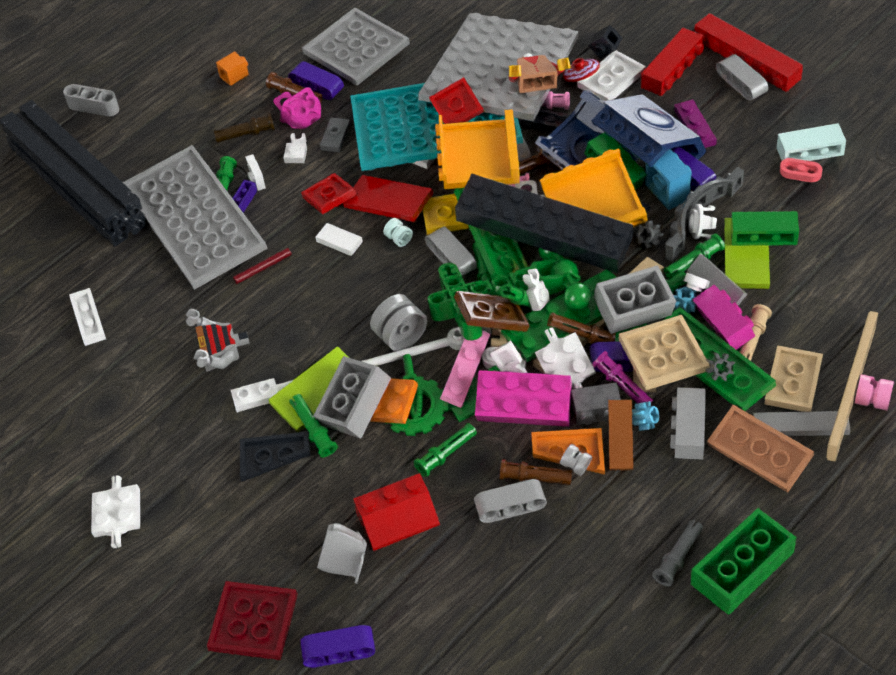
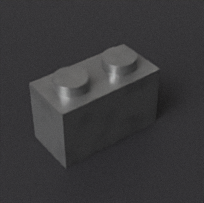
M617 383L571 390L572 407L577 425L609 421L608 400H621Z

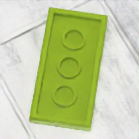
M725 218V275L740 288L769 289V245L732 246L731 218Z
M338 346L268 399L269 404L297 433L304 429L305 426L292 405H290L289 400L293 399L294 395L301 394L312 413H315L343 356L348 357Z

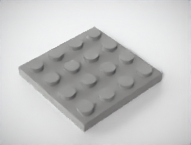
M353 8L302 47L303 54L353 84L359 85L407 47L410 42L408 37L359 9Z

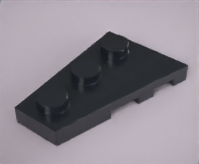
M309 432L240 439L241 482L310 456Z

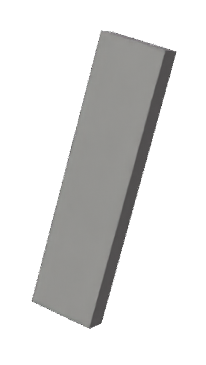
M838 411L753 413V416L786 436L831 435ZM849 419L844 435H850Z

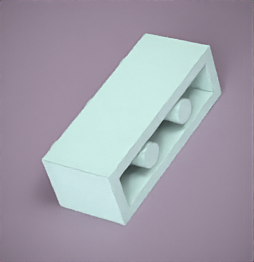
M839 123L780 133L777 140V150L782 161L787 158L813 161L844 155L846 139Z

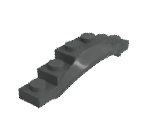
M736 167L732 173L727 174L725 179L718 176L714 181H710L702 186L699 185L694 192L691 191L683 204L677 206L674 213L676 219L670 226L671 237L665 243V259L673 262L685 249V228L689 222L691 209H694L696 204H701L702 207H705L726 195L732 197L743 185L744 170Z

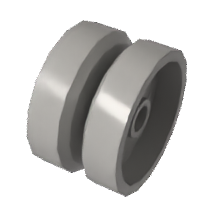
M396 294L384 300L376 308L372 315L370 326L393 351H399L409 348L419 340L426 329L427 316L405 295Z

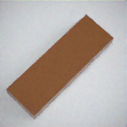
M608 400L609 470H633L632 400Z

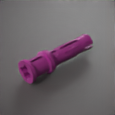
M604 351L593 362L592 366L594 368L597 367L604 373L608 381L617 383L637 404L649 401L652 403L654 401L622 371V365H617L608 356L607 351Z

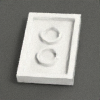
M616 50L600 62V68L596 73L586 79L577 81L578 88L583 91H591L603 101L614 100L641 77V73L646 69V66Z

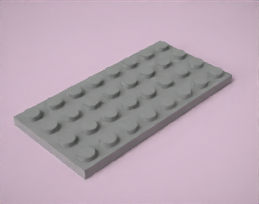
M193 145L123 182L133 194L135 193L139 197L143 208L140 211L145 214L147 222L194 290L268 249L264 240Z

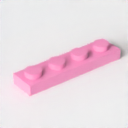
M482 330L483 334L479 339L472 341L464 339L440 397L441 400L461 408L490 333Z

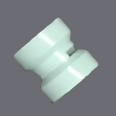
M397 218L388 221L383 230L384 235L389 239H393V242L399 247L408 244L413 235V231L409 227L403 226V223Z

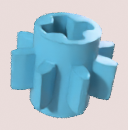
M688 287L676 289V295H673L676 300L674 310L681 307L687 313L695 312V303L692 299L696 297V290Z
M650 401L635 404V409H632V424L639 426V431L655 428L654 424L659 421L658 409L655 406H651Z

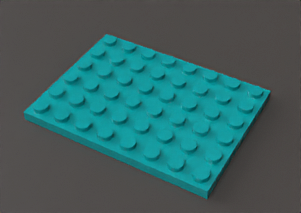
M425 83L350 96L361 171L438 158L437 153H441V151H437L436 138H440V136H436L435 124H439V114L431 102L419 100V92ZM483 112L468 122L505 119V116ZM514 118L516 143L520 144L523 143V136L518 118Z

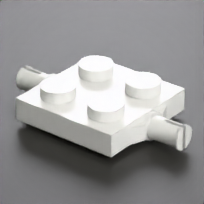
M553 327L549 328L553 335L552 337L548 329L545 330L550 343L535 352L545 374L571 375L572 388H583L581 383L586 378L596 374L576 332L558 339Z
M113 476L111 478V489L92 493L91 533L94 537L111 536V547L117 548L118 546L119 548L121 547L122 534L130 530L140 529V489L137 484L121 487L122 478L120 476H116V478Z

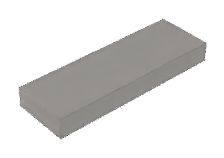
M702 254L696 258L687 270L692 275L710 281L708 288L715 285L720 291L724 289L731 299V304L735 302L739 305L747 296L746 292Z

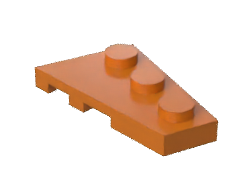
M601 428L531 432L534 458L560 464V460L567 448L574 444L579 448L580 452H587L592 456V460L586 470L605 475Z

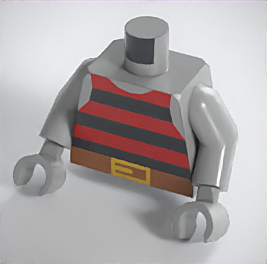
M196 309L188 310L186 314L188 317L186 319L187 325L194 326L197 324L196 332L200 350L196 351L194 359L197 360L196 364L198 367L205 366L206 372L215 368L225 369L233 361L239 359L237 347L250 344L247 331L234 334L230 323L212 321L200 317V313Z

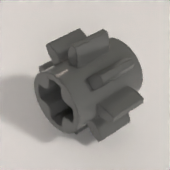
M647 221L646 225H638L640 229L635 233L639 239L638 244L645 243L646 248L652 247L653 244H660L659 239L664 235L659 229L661 225L653 226V221Z
M714 352V358L711 360L706 359L710 367L705 369V371L708 373L713 372V380L720 376L722 380L726 381V376L729 373L734 374L731 366L735 362L727 361L728 354L724 353L720 357L718 353ZM718 363L724 366L723 370L718 369L716 365Z

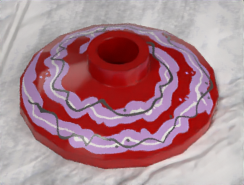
M578 58L572 62L570 69L564 71L563 79L568 82L586 79L598 71L600 63L596 59Z

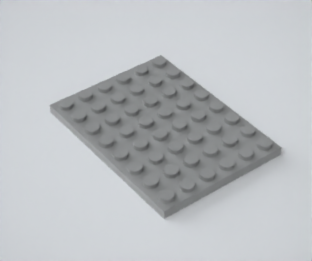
M469 13L420 90L419 100L431 102L430 96L464 77L483 107L484 112L505 116L504 110L513 109L514 118L534 121L550 89L520 93L518 80L513 83L508 78L509 66L517 65V59L522 58L525 54H532V56L545 55L549 61L557 64L558 59L568 58L578 39V31L569 28H556L551 25H538L533 22H520L515 19H503L497 16H485L479 13Z

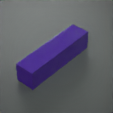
M244 180L232 198L243 213L257 192L256 183Z

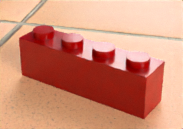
M682 28L641 73V88L659 96L670 90L675 80L679 79L683 71L690 67L693 60L703 52V35Z

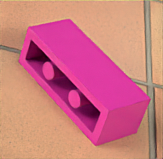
M712 285L692 299L704 319L734 349L737 350L755 337L752 327H754L753 322L747 315L744 317L741 315L742 311L735 302L731 304V299L724 289L720 291L715 285Z

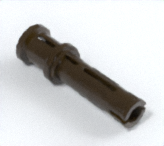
M268 113L267 116L257 119L253 117L249 122L214 130L217 143L247 134L259 135V132L269 129L273 131L275 127L271 113Z

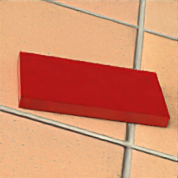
M362 175L353 187L357 195L343 202L344 208L415 222L432 197L433 190L432 188Z

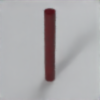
M286 248L233 277V280L236 284H239L291 256V251L289 248Z

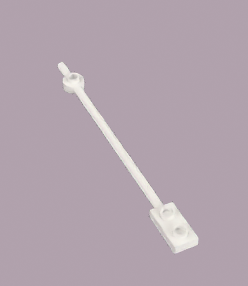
M456 327L449 331L446 338L363 360L362 362L378 366L403 359L405 354L414 356L447 346L460 350L464 337L459 327ZM482 327L483 331L492 334L491 328ZM274 378L232 389L231 393L236 411L240 412L269 404L268 399L293 380L276 385Z

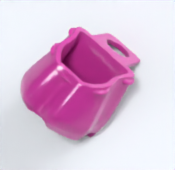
M305 88L293 96L289 92H284L273 101L281 111L280 121L287 123L293 129H305L321 117L320 101L314 95L311 88ZM287 98V100L281 106V99Z

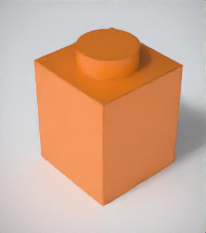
M235 51L216 62L219 77L230 86L249 75L247 60L243 56H239Z

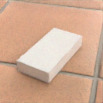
M328 223L316 236V242L350 256L353 255L363 242L362 237Z

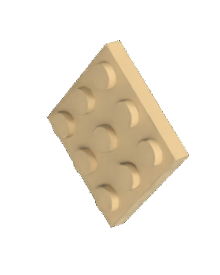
M682 315L619 334V341L645 391L706 372L705 369L710 367Z

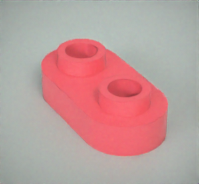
M787 158L780 164V174L787 179L816 182L822 176V167L813 161Z

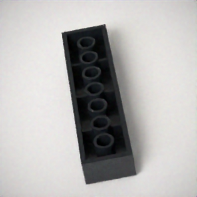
M471 174L455 206L456 221L614 273H618L633 236L632 224L476 174Z

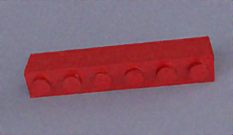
M709 13L695 24L694 32L703 35L704 46L725 58L733 54L737 55L766 81L787 92L801 80L803 64Z

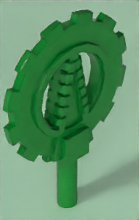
M410 354L403 355L405 370L403 379L415 380L418 384L409 412L412 419L407 418L406 424L390 423L392 425L390 428L396 433L400 431L405 432L406 436H415V433L420 432L426 434L432 431L433 426L436 424L440 425L445 419L443 414L448 412L449 403L440 399L444 388L440 390L437 387L439 383L432 379L426 381L424 377H417L414 374L412 357ZM423 395H426L431 401V407L428 413L422 417Z

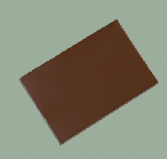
M456 291L455 301L467 325L527 332L530 327L520 306L513 304L507 298L464 291Z

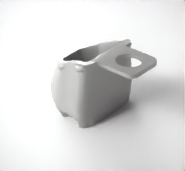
M333 523L328 525L317 568L328 573L352 576L357 584L367 546L366 541L358 531L355 532L342 524Z

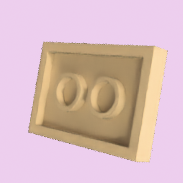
M777 345L770 375L776 380V386L766 394L764 404L795 411L811 412L823 354Z

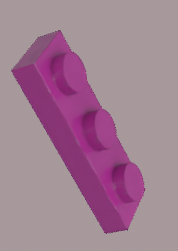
M693 99L674 104V111L681 123L700 136L705 148L716 145L717 139Z

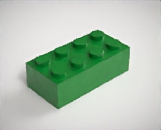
M757 508L692 569L691 585L727 615H730L794 553L797 537Z

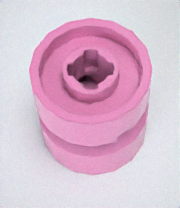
M861 374L855 404L863 406L873 404L874 408L887 411L894 381L886 379L875 381L874 377Z

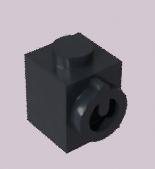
M608 25L594 34L588 47L601 59L616 51L623 38L616 29Z

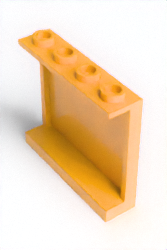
M513 109L504 110L505 119L442 124V115H439V124H435L436 136H440V138H436L437 151H441V153H437L438 166L443 168H438L439 181H444V189L465 188L471 174L504 184L520 183Z
M619 149L605 151L601 156L587 158L578 165H569L563 171L549 173L540 179L542 190L547 198L632 224L633 228L648 221L645 208L640 203L622 161Z

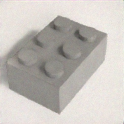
M658 265L597 283L593 296L611 334L671 316L676 304V300Z
M343 356L313 417L327 428L361 439L391 377L378 366Z

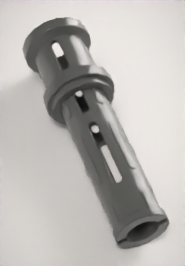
M696 520L689 521L671 552L664 554L662 564L652 573L653 578L659 584L667 587L671 586L674 582L673 577L677 571L683 568V559L703 530V526L699 522H697L695 527L693 526Z

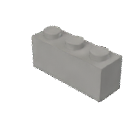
M677 387V397H672V410L676 411V416L672 415L671 429H676V434H671L670 449H675V458L703 459L705 389Z

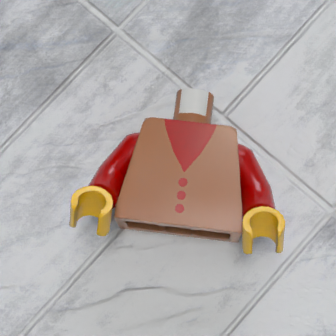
M525 54L522 58L517 59V65L509 66L508 78L513 83L518 80L520 93L557 88V76L563 73L565 69H570L569 58L558 59L557 64L549 61L545 55L532 56V54Z

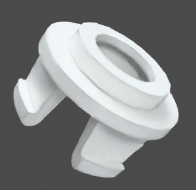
M696 204L694 209H691L688 227L694 239H699L700 236L710 239L711 235L702 233V229L716 228L717 218L705 216L703 211L714 210V206L702 207L701 204Z

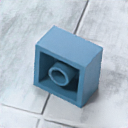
M671 149L651 168L646 164L645 173L647 175L645 185L668 210L684 203L691 190L690 180L692 172L689 166L685 165Z

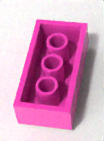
M479 370L475 417L477 421L569 427L572 390L571 375Z

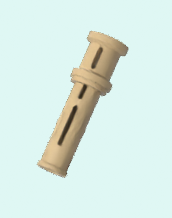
M761 304L754 305L752 308L751 321L754 324L752 330L755 337L742 345L739 351L750 361L760 335L766 331L765 324L767 319L772 315L771 309Z

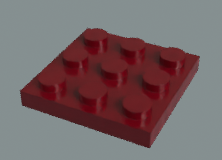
M225 581L207 643L208 651L281 660L298 596L297 590Z

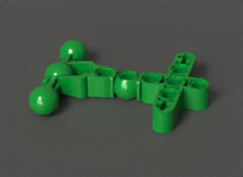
M539 248V255L543 261L533 262L529 267L509 273V277L497 276L491 282L486 279L485 281L465 284L456 264L445 263L438 268L442 291L429 295L428 305L432 320L444 321L455 318L464 339L472 341L482 336V327L467 325L454 298L456 291L501 296V289L507 291V289L502 287L505 284H510L515 288L520 287L527 291L529 288L524 283L523 275L528 274L529 269H537L539 281L544 282L549 296L566 288L564 300L566 305L573 310H583L591 303L592 293L587 285L581 282L578 283L580 276L578 275L577 265L573 261L564 259L562 255Z

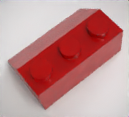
M420 473L353 499L357 516L373 551L440 525L429 491Z

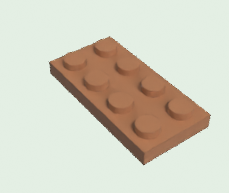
M732 405L707 441L710 447L787 493L814 456V451L735 405Z

